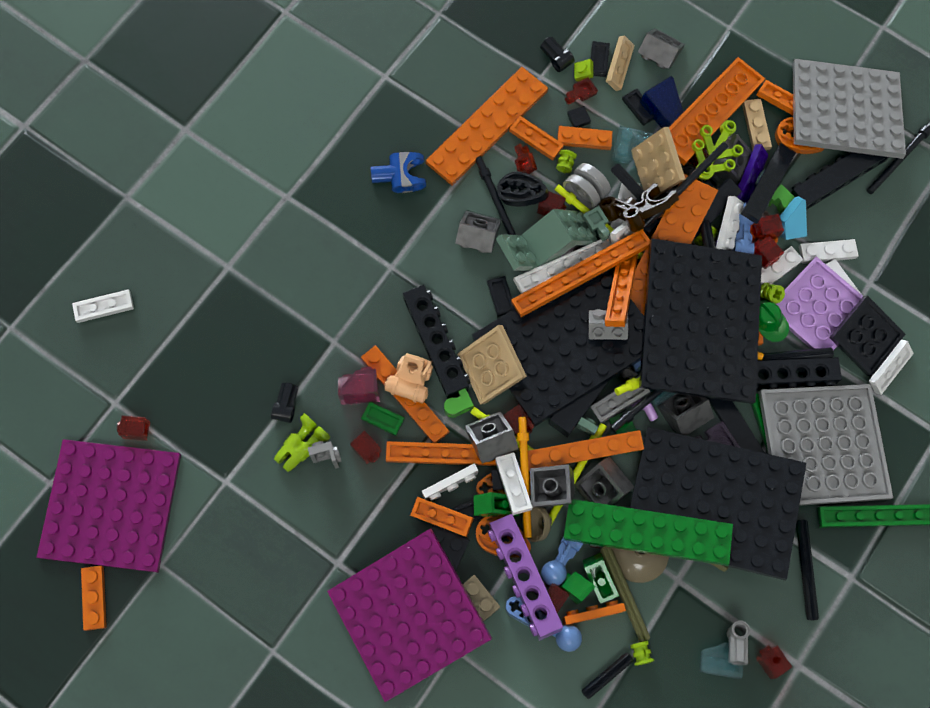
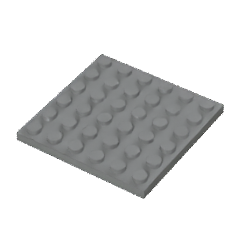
M794 59V144L903 159L906 155L900 72Z
M871 384L767 389L758 392L768 454L806 462L800 505L890 500L893 498Z

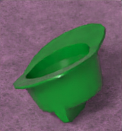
M760 301L759 332L771 342L784 340L789 332V324L778 305L769 301Z

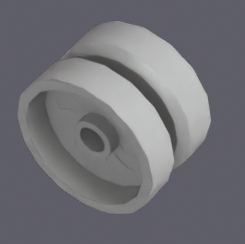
M586 163L580 164L574 170V173L563 182V188L569 193L575 194L577 199L590 210L594 209L600 203V199L605 198L611 190L606 177L594 166Z

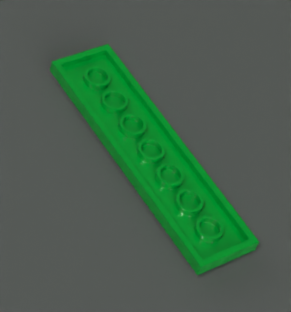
M573 499L572 504L568 505L564 540L729 566L733 524Z

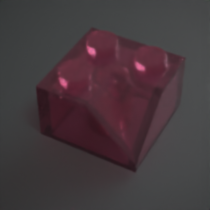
M363 367L361 370H356L354 374H345L343 377H338V396L341 405L380 401L376 369Z

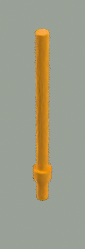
M518 417L519 433H517V441H519L521 474L530 498L527 445L529 433H527L526 417ZM531 511L523 512L524 538H532Z

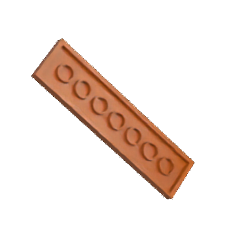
M739 57L669 127L682 165H685L695 155L692 143L697 139H701L704 142L703 137L700 135V129L704 125H710L713 129L712 137L720 126L736 112L766 79Z
M521 67L426 159V164L453 186L476 163L477 157H482L509 130L519 116H524L548 92V87L525 68Z
M695 180L679 196V200L665 211L652 238L691 244L718 190ZM649 248L645 250L636 267L630 297L643 315L645 312Z

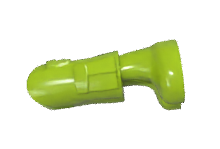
M305 413L300 417L302 423L300 431L297 434L291 433L274 457V460L280 464L291 454V457L283 465L287 472L293 470L301 461L303 462L309 457L308 447H312L313 443L319 441L326 442L331 437L320 426L317 427V424ZM314 430L313 435L306 442H303V439Z

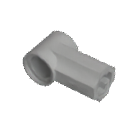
M744 621L734 622L727 630V637L729 639L728 663L732 665L748 664V636L750 635V627ZM734 629H740L742 636H738Z

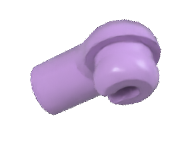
M639 400V401H637L636 403H634V404L632 405V407H634V406H635L638 402H640L641 400ZM651 403L642 409L650 421L658 418Z

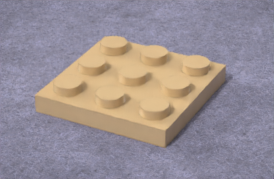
M663 127L631 150L643 190L646 191L654 183H657L661 192L653 199L686 180L669 127Z
M503 325L496 326L457 354L462 361L465 372L469 376L472 388L480 404H486L527 377Z

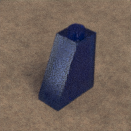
M672 76L646 91L640 100V103L650 115L654 116V120L661 128L670 127L683 113L676 84Z

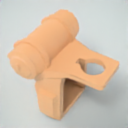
M406 353L397 363V373L395 376L390 375L387 378L384 388L391 395H398L413 400L415 403L420 402L423 404L428 397V388L424 385L425 381H428L432 375V361Z

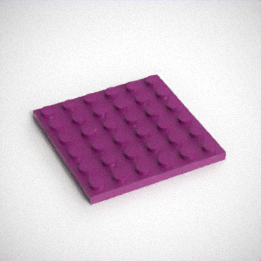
M63 439L36 558L159 573L181 454Z
M432 529L425 531L327 591L385 702L492 640L488 629Z

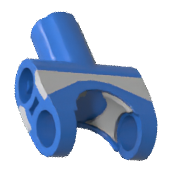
M393 153L389 156L390 165L371 167L372 183L391 182L392 191L395 193L414 192L426 187L425 179L409 174V170L412 167L424 163V156L420 153Z

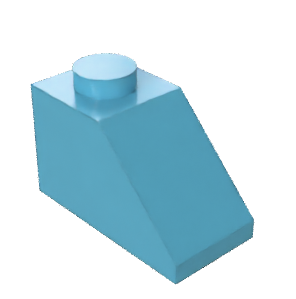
M799 196L794 197L778 217L776 229L778 235L783 239L789 240L807 236L806 200Z

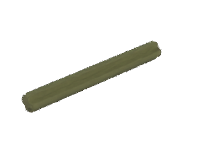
M604 546L600 551L621 600L625 605L639 642L648 641L650 635L612 547Z

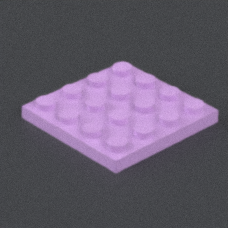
M816 256L785 289L783 300L776 305L780 307L782 314L786 318L789 330L810 349L831 347L834 350L837 345L829 337L861 300L863 295Z

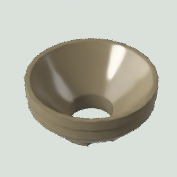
M536 507L531 510L532 538H527L529 541H542L551 530L552 518L545 508Z

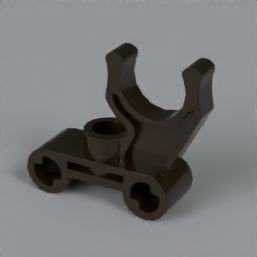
M654 183L642 193V200L640 202H637L632 197L622 201L610 196L602 199L599 206L609 222L619 218L626 221L631 232H638L645 227V219L669 209L679 200L677 192L672 190L666 197L660 200H652L661 192L658 184Z

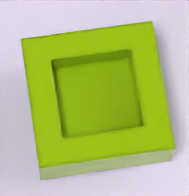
M591 59L574 63V79L577 82L594 78L593 61Z

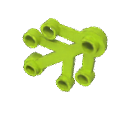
M726 120L720 126L721 135L715 145L711 138L712 127L704 125L700 129V135L703 137L704 142L701 139H697L692 143V149L695 151L698 160L696 168L705 160L702 151L704 146H706L708 155H710L736 131L734 121ZM737 144L732 149H726L717 159L732 156L739 157L744 152V149L741 145ZM727 159L723 164L713 165L712 163L706 169L707 172L704 171L698 178L708 180L715 172H730L735 168L736 163L732 159Z

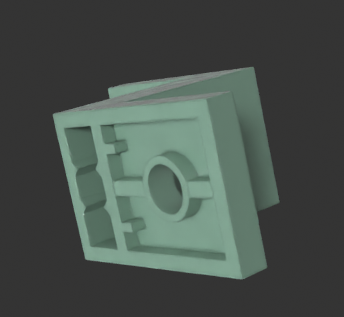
M561 209L551 210L522 235L501 234L496 238L514 271H530L561 257L575 245H589L598 241L595 231L591 232L582 218L584 213Z

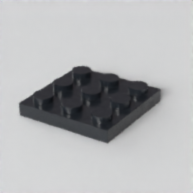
M867 295L861 298L829 338L867 376H873L906 334Z

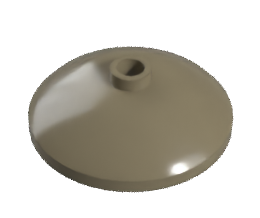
M612 548L625 579L634 583H646L660 576L665 570L669 559L668 556L649 553L639 554L637 551Z

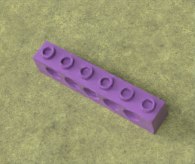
M510 514L491 522L488 535L492 542H496L498 558L504 560L506 576L508 579L512 578L514 586H512L516 598L520 597L523 605H520L524 616H528L531 621L529 628L534 637L537 636L540 641L561 632L563 625L513 515ZM505 536H509L512 538L513 541L509 544H505L502 542L501 539ZM516 554L521 560L516 563L512 562L510 556ZM521 573H526L529 576V579L527 581H521L519 580L518 575ZM528 592H535L538 598L532 601L527 598L526 594ZM543 611L546 614V618L539 620L535 617V613Z

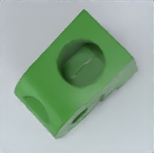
M781 184L776 189L768 206L770 207L774 204L779 213H782L794 199V196Z
M466 388L458 391L459 397L449 398L445 401L444 413L446 416L454 418L474 408Z

